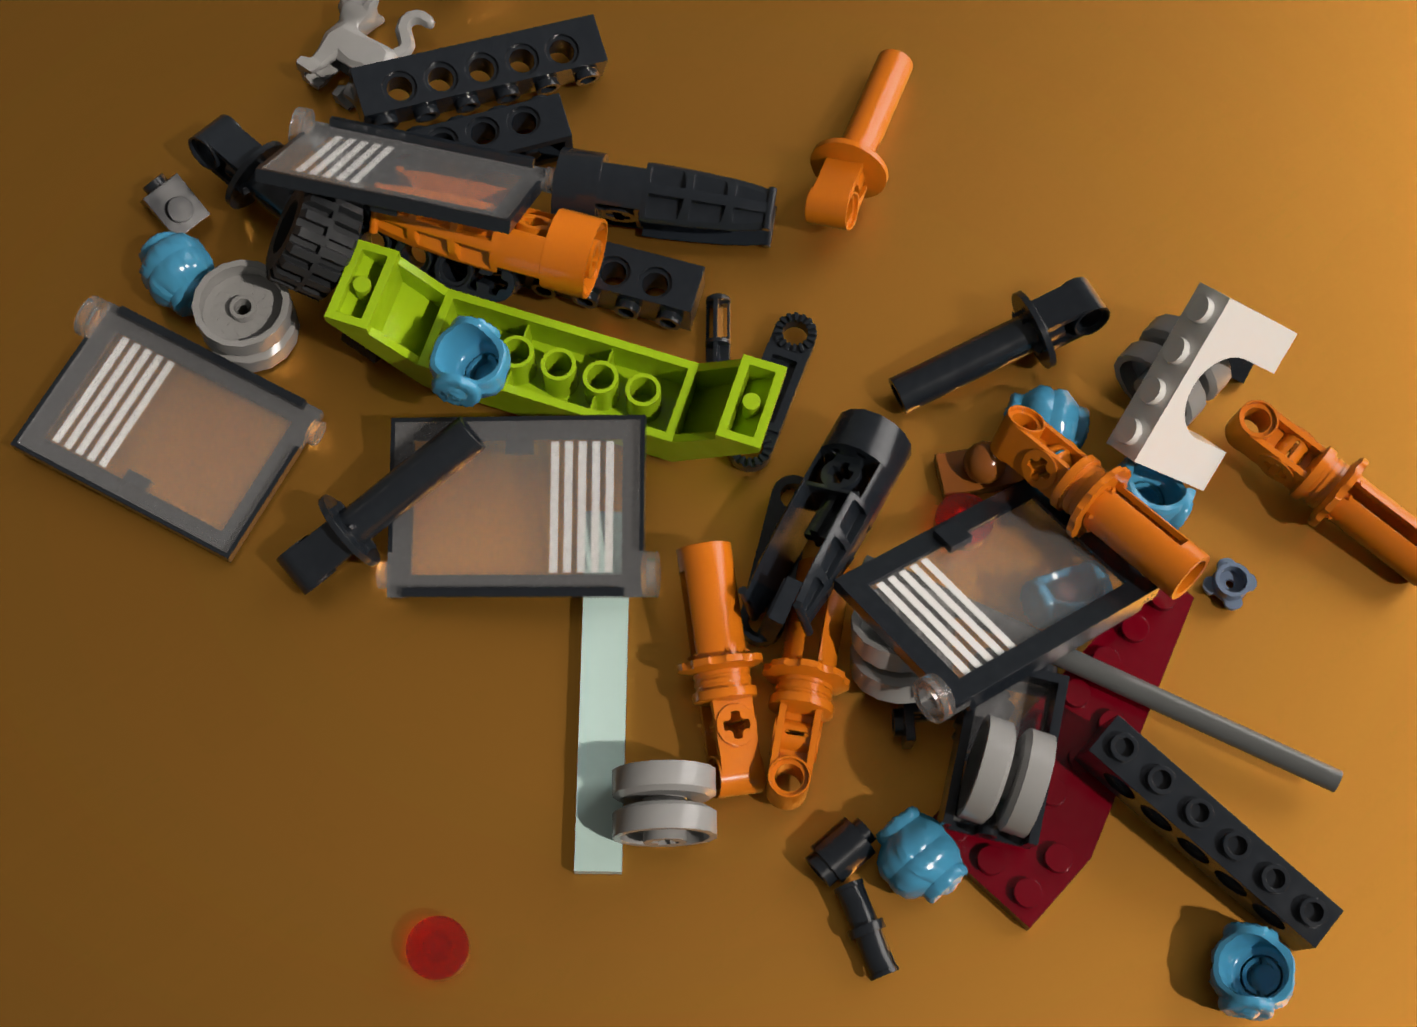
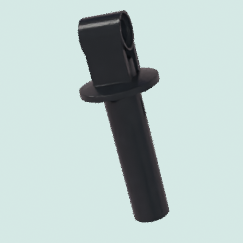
M225 114L220 115L189 138L188 146L194 158L228 185L225 195L228 205L234 209H241L257 200L274 216L280 219L287 202L295 190L255 182V170L284 146L281 142L271 141L262 146L245 132L233 118Z
M1085 277L1073 278L1062 286L1032 301L1025 293L1018 291L1012 294L1011 297L1014 310L1012 312V319L889 378L890 387L900 408L907 414L1032 352L1039 362L1049 369L1057 363L1055 350L1082 336L1093 334L1101 329L1109 320V309Z
M459 416L347 507L330 495L325 494L318 500V505L326 522L310 535H306L292 545L276 561L304 595L337 571L336 568L352 555H355L365 564L374 567L380 562L381 558L372 539L486 448L483 441L469 423Z

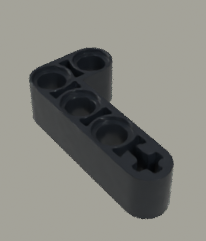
M391 176L369 184L365 188L370 191L385 189L387 191L412 193L404 180ZM363 204V224L359 239L372 243L371 233H369L370 205ZM378 232L383 237L384 247L399 251L401 257L447 288L493 302H501L521 289L526 279V275L497 268V272H502V280L508 282L503 287L500 285L501 278L493 275L495 274L494 272L467 265V275L464 276L456 272L453 267V260L425 251L426 261L421 263L414 258L412 246Z

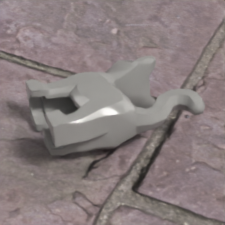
M340 0L338 4L339 21L325 32L317 51L312 57L300 56L297 59V69L300 71L305 82L319 90L326 86L330 79L339 71L349 76L350 68L411 55L416 47L411 31L414 25H421L425 28L433 29L435 21L425 11L416 9L406 12L398 19L395 28L399 45L391 49L366 36L385 22L384 17L378 14L379 0ZM349 82L346 85H338L332 92L335 102L348 111L354 107L356 108Z

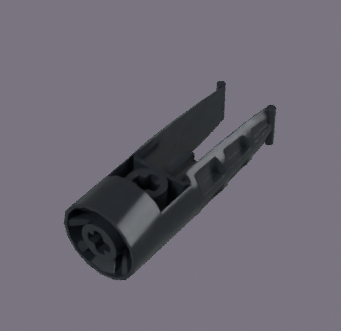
M563 147L560 151L554 174L551 213L556 214L559 209L566 208L606 219L608 224L642 229V236L724 245H762V247L770 248L777 206H775L777 188L769 187L767 189L734 178L648 162L647 168L609 163L607 153Z
M849 409L840 414L778 521L775 531L758 561L748 588L742 586L738 589L740 598L751 621L759 619V616L774 597L784 577L786 578L808 540H812L815 546L821 548L805 577L793 607L805 635L811 636L813 634L812 620L833 592L834 580L842 576L851 564L854 555L867 533L871 530L874 521L912 454L910 441L895 423L880 414L865 409Z

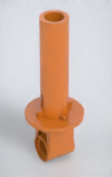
M885 49L879 53L842 138L823 140L813 149L810 165L817 180L811 187L806 200L805 218L807 223L851 230L856 222L863 198L874 197L884 190L889 174L886 164L877 154V151L913 69V63L905 53L896 49Z

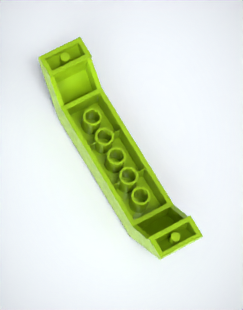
M358 239L348 266L344 268L324 315L326 322L428 388H432L431 382L433 380L429 369L430 356L435 342L441 333L450 327L452 321L458 316L482 318L500 331V339L507 345L510 351L511 366L507 373L504 388L497 395L480 399L479 403L520 416L646 415L647 454L671 462L759 453L787 373L786 366L743 354L742 359L697 363L447 288L401 257L399 251ZM602 440L605 442L615 441V445L622 447L624 440Z

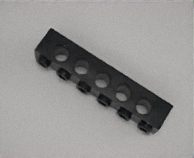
M594 14L350 68L349 86L360 122L396 128L401 122L414 119L418 123L429 122L438 118L440 113L456 110L457 113H468L478 109L481 104L496 101L498 104L510 103L526 93L536 91L538 95L549 94L565 84L576 82L578 86L594 83L603 75L608 58ZM562 53L569 59V62L558 63L550 55ZM513 62H523L529 67L530 71L524 73L517 72L510 64ZM473 71H483L489 75L490 80L485 82L476 81L471 77L470 73ZM434 80H443L448 83L450 88L446 91H437L429 83ZM394 89H402L410 97L399 101L390 97L388 93Z
M559 93L548 96L537 95L521 103L509 106L497 105L485 112L469 116L457 115L445 122L429 126H413L406 130L408 132L535 157L534 167L556 162L563 147L573 148L572 133ZM526 129H527V130H532V132L527 133V134H520V133H518V132H520V131H522V130H526ZM482 140H492L487 144H478ZM338 147L333 153H331L326 159H324L319 165H317L315 167L316 172L319 171L325 164H327L345 147ZM353 148L318 180L324 181L359 149ZM365 151L335 178L332 183H338L371 152ZM323 152L313 155V160L319 157ZM378 154L361 171L368 170L384 154ZM391 156L359 188L365 189L369 184L390 176L394 177L395 172H401L404 176L434 179L459 185H466L493 177L409 160L410 162L404 165H396L398 162L408 159ZM355 175V176H354L348 183H346L345 185H346V186H351V185H352L356 180H358L361 176H356V175Z
M606 242L598 278L592 292L586 299L542 288L539 284V279L526 276L523 287L532 289L536 294L543 297L553 298L560 296L571 299L576 304L585 308L592 309L598 306L613 310L623 318L637 319L640 317L655 321L665 329L678 330L682 328L691 331L705 288V267ZM453 261V267L456 272L466 276L467 265ZM501 271L493 274L501 278V286L508 284V282L502 280ZM613 277L624 280L618 285L605 283L607 279ZM652 288H659L665 291L659 296H651L646 293Z
M1119 715L1103 723L1073 758L1258 921L1269 929L1272 928L1274 931H1277L1279 939L1293 951L1316 948L1344 910Z

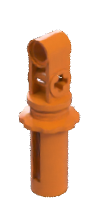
M1251 400L1245 403L1226 424L1225 437L1228 443L1258 465L1267 476L1290 490L1289 495L1296 501L1302 499L1304 503L1309 504L1312 511L1307 523L1310 526L1315 527L1324 518H1327V521L1329 520L1413 586H1417V518L1371 484L1363 475L1361 476L1369 461L1363 457L1348 465L1341 458H1337V451L1331 446L1325 448L1308 431L1295 425L1268 402ZM1244 420L1252 421L1257 426L1259 433L1251 431L1246 426Z
M1013 405L1008 409L990 443V450L995 457L1008 464L1024 477L1031 486L1037 488L1048 497L1050 504L1058 511L1064 510L1070 515L1066 532L1072 538L1075 536L1079 538L1085 532H1092L1172 600L1183 595L1197 581L1206 569L1210 556L1127 489V484L1131 477V471L1127 467L1118 466L1106 472L1101 467V462L1095 456L1086 455L1071 440L1065 438L1050 426L1035 410L1022 405ZM1060 450H1064L1063 452H1061V453H1059V454H1055L1056 452H1058V451H1060ZM1045 472H1048V474H1046V475H1044V476H1042V477H1039V475H1041V474H1043V473H1045Z
M709 541L687 545L677 549L676 553L691 656L686 659L689 662L677 665L676 669L678 675L693 677L695 682L694 689L696 692L692 694L693 705L699 706L707 764L716 769V796L714 798L762 793L765 787L766 776L760 754L757 721L752 699L758 696L756 685L751 684L750 669L762 664L764 660L762 653H749L750 650L746 648L731 543L727 541ZM724 722L726 725L734 726V733L729 730L725 731Z
M815 557L804 558L798 562L796 580L804 582ZM847 567L844 574L851 571L850 567ZM834 589L826 602L817 661L802 658L806 635L792 605L788 617L781 658L772 659L770 663H765L762 670V676L775 686L774 693L769 697L768 708L776 714L769 749L771 757L765 793L769 802L782 810L795 809L806 799L811 782L813 764L816 763L822 724L833 718L834 705L831 703L832 696L840 695L848 691L850 687V679L845 676V672L836 668L847 602ZM785 774L792 775L799 781L801 787L791 792L784 791L778 787L775 779Z

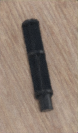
M715 293L706 298V363L730 360L731 298L726 294ZM710 308H713L712 338H709ZM724 308H727V337H723Z

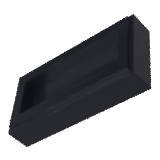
M789 576L787 578L784 577L757 631L759 638L773 643L786 621L803 584L802 582Z

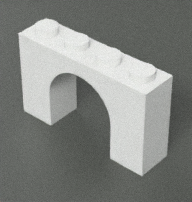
M1200 282L1106 443L1138 464L1204 491L1227 452L1201 435L1187 429L1185 407L1193 386L1206 370L1228 358L1245 359L1274 374L1296 338L1297 333Z

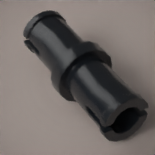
M861 878L834 889V892L837 894L851 928L847 932L850 941H856L870 975V981H873L900 968L895 962L882 928L886 927L883 918H877L864 887V881Z

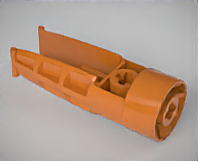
M395 172L394 177L404 180L412 193L374 189L375 192L495 216L510 197L509 195L465 185L404 176L401 172ZM529 207L513 230L506 234L400 212L398 216H392L371 211L369 233L377 234L380 232L407 245L482 270L497 273V268L534 277L539 279V284L542 288L586 299L594 288L602 265L607 242L608 223L606 219L566 208H561L556 214Z

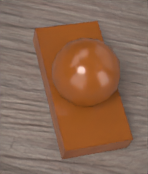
M982 440L973 444L969 449L935 454L934 457L943 500L1001 491L1025 478L993 455L990 450L991 441Z

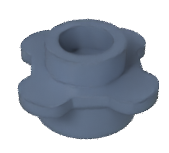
M1222 558L1216 565V572L1203 580L1202 588L1207 595H1215L1223 601L1226 609L1235 611L1243 605L1242 598L1246 593L1254 591L1257 587V580L1243 565L1236 563L1230 558ZM1226 581L1233 582V587H1227Z

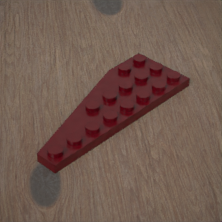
M1159 589L1145 598L1141 611L1098 635L1082 653L1159 687L1194 597L1186 591L1177 599L1172 600ZM1068 671L1063 673V675L1070 676L1038 846L1025 849L945 830L953 838L960 850L962 862L968 868L966 876L1026 931L1032 927L1091 859L1116 797L1073 758L1103 723L1117 715L1141 734L1150 711L1149 708ZM1040 698L1015 726L1016 743L1019 737L1029 728L1039 730L1045 699ZM939 811L933 816V818L936 820L937 816L939 815Z

